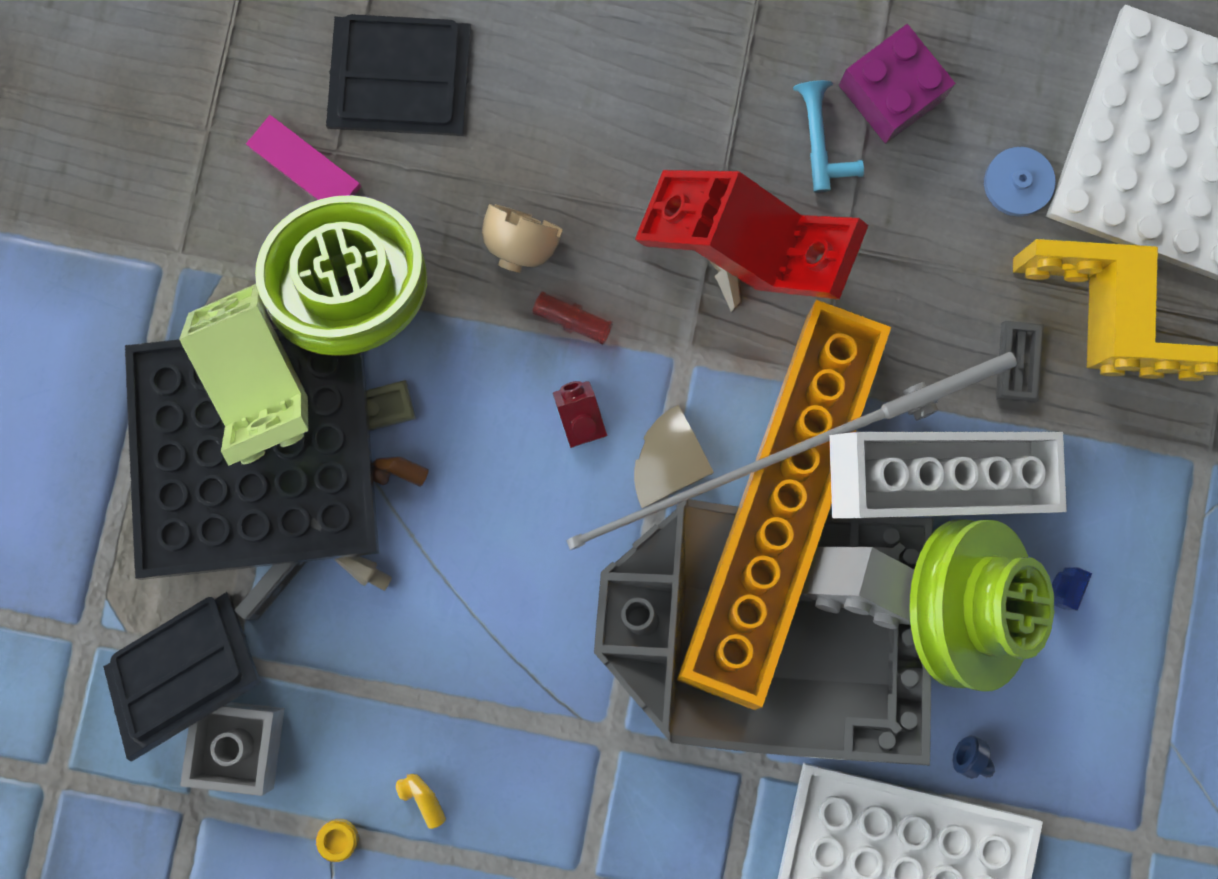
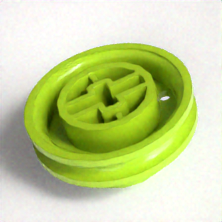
M361 196L328 197L311 202L293 211L282 219L267 236L256 262L255 277L257 290L276 328L295 345L311 352L325 355L356 354L388 342L404 330L413 320L422 305L427 288V268L418 237L411 224L389 205ZM346 275H349L354 291L349 295H344L339 279Z
M951 520L938 527L926 541L914 569L909 605L913 641L923 666L933 679L944 686L969 688L976 691H994L1003 687L1014 677L1025 659L1036 657L1045 647L1052 630L1054 618V592L1050 576L1042 563L1032 557H1028L1020 538L1006 524L995 520Z

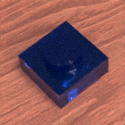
M1064 567L1063 572L1060 571L1052 582L1054 606L1064 610L1078 611L1092 573L1078 567Z

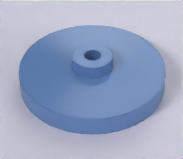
M1013 147L998 154L989 164L984 176V188L989 201L999 211L1010 216H1028L1039 211L1051 199L1055 189V174L1050 162L1038 151L1027 147Z

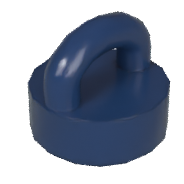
M970 735L958 743L952 759L953 768L957 773L971 779L977 778L979 775L987 778L993 776L995 767L990 758V747L987 742Z

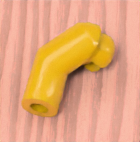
M407 774V778L399 779L395 785L399 798L404 801L412 797L415 798L428 828L439 827L446 821L445 814L435 793L419 775Z

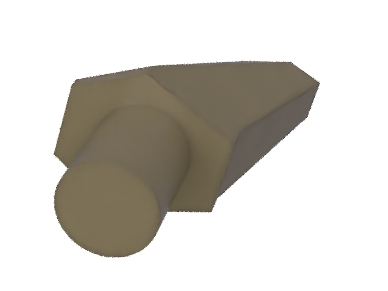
M711 262L718 271L714 278L717 280L731 312H733L742 302L740 279Z
M360 556L334 559L363 586L369 582L385 591L391 582V576L376 569V562Z

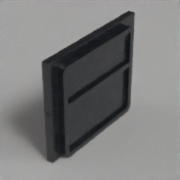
M350 14L346 17L335 16L331 68L329 70L327 129L464 136L467 83L469 82L468 64L471 24L456 23L454 20L356 14Z
M228 592L216 599L213 597L203 599L114 653L110 663L103 666L126 759L129 761H134L261 683L246 641V635L243 632L238 615L234 611L235 606Z

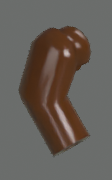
M403 457L377 458L372 462L373 480L381 485H386L392 474L421 487L429 472V469Z

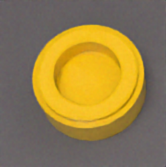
M333 819L327 822L319 830L316 837L318 852L323 858L331 862H340L350 857L356 850L359 842L356 827L345 819Z

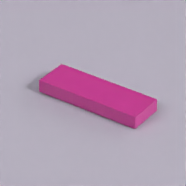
M271 115L267 117L246 143L252 151L316 200L335 196H355L362 187L358 181Z

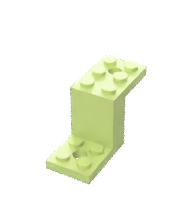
M256 284L189 312L179 338L225 425L221 452L228 466L239 461L241 464L254 462L265 454L264 450L280 444L281 447L290 446L304 437L303 433L308 431V396L265 312L266 308L260 298Z

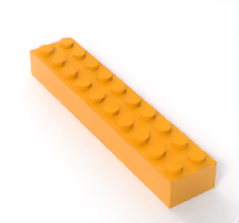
M816 299L806 317L755 462L860 418L891 327ZM830 441L750 474L677 681L753 710L763 707L832 504Z

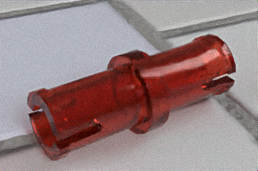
M544 291L537 297L532 310L533 315H538L563 326V331L569 334L573 331L599 342L601 345L605 344L613 326L612 321H607L582 310L583 306L575 302L571 305L546 294Z

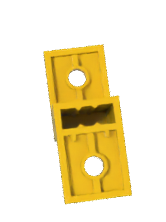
M1036 239L1013 257V273H1025V278L1043 280L1048 279L1050 275L1064 276V280L1067 282H1085L1089 280L1087 368L1100 369V375L1123 376L1125 371H1137L1140 378L1147 379L1164 378V373L1178 374V380L1201 381L1204 380V375H1218V346L1155 342L1158 247Z

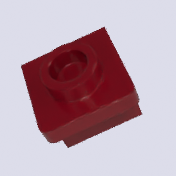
M580 381L569 382L563 385L560 390L553 392L570 448L607 436L598 403L589 381L583 383Z

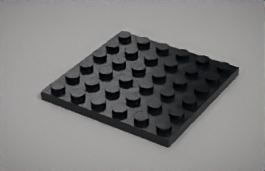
M274 329L308 396V431L303 433L304 437L290 446L281 447L280 444L264 450L265 454L254 462L241 464L239 461L228 466L221 452L225 425L180 340L125 345L135 579L146 580L272 566L292 562L299 563L379 554L364 352L350 355H325L311 352L295 345L281 334L278 329ZM312 518L318 521L322 528L320 531L311 527Z

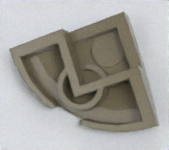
M679 405L661 415L643 438L645 442L639 459L635 460L634 467L635 490L641 508L647 507L714 473Z

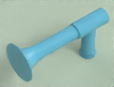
M825 80L809 81L793 87L794 91H798L803 96L807 106L814 192L830 191V178L863 177L864 163L862 160L828 164L822 101L825 91L833 85V82Z

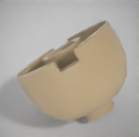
M497 204L488 205L482 229L483 240L490 253L500 258L498 265L520 273L522 266L536 267L545 263L554 254L563 232L561 227L544 220L543 224H541V221L532 218L530 214Z

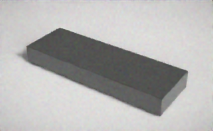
M312 518L311 527L320 531L322 528L318 521ZM307 562L273 565L234 611L245 620H258Z

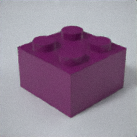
M906 24L849 66L843 74L839 87L886 144L944 101L956 83L911 27Z

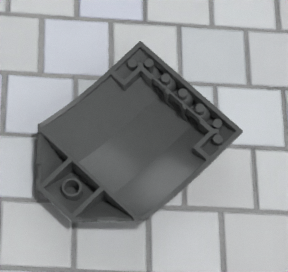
M692 499L683 501L660 524H655L632 544L633 547L615 563L611 562L601 571L594 654L671 743L785 756L930 766L931 675L927 672L918 656L910 624H899L898 629L885 628L873 623L874 617L871 615L853 613L845 608H840L839 613L821 610L815 607V600L801 594L763 707L753 710L677 681L739 506ZM828 514L817 547H873L915 569L920 552L933 533V518H832V515Z

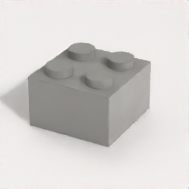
M229 702L188 727L180 786L263 796L274 789L285 708Z

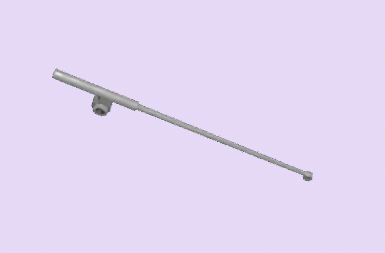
M1007 352L926 386L925 382L918 383L904 390V396L883 404L879 410L583 535L573 536L566 540L570 550L579 548L591 539L830 441L829 435L850 433L883 418L889 420L906 412L909 415H914L916 421L921 420L938 411L935 404L939 402L940 398L1017 365L1016 358L1012 352Z

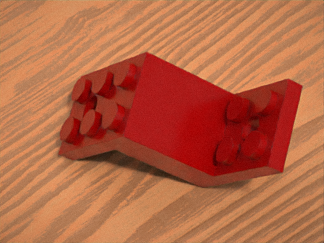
M663 170L635 240L646 247L696 251L758 291L840 300L869 225L860 218L801 215L740 171ZM823 254L822 258L816 262L817 257Z

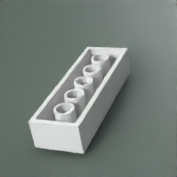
M852 432L829 435L832 518L1067 512L1063 432Z

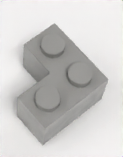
M817 547L801 594L815 600V607L821 610L839 613L840 608H845L853 613L873 616V623L879 626L898 629L899 624H910V591L914 569L873 547Z

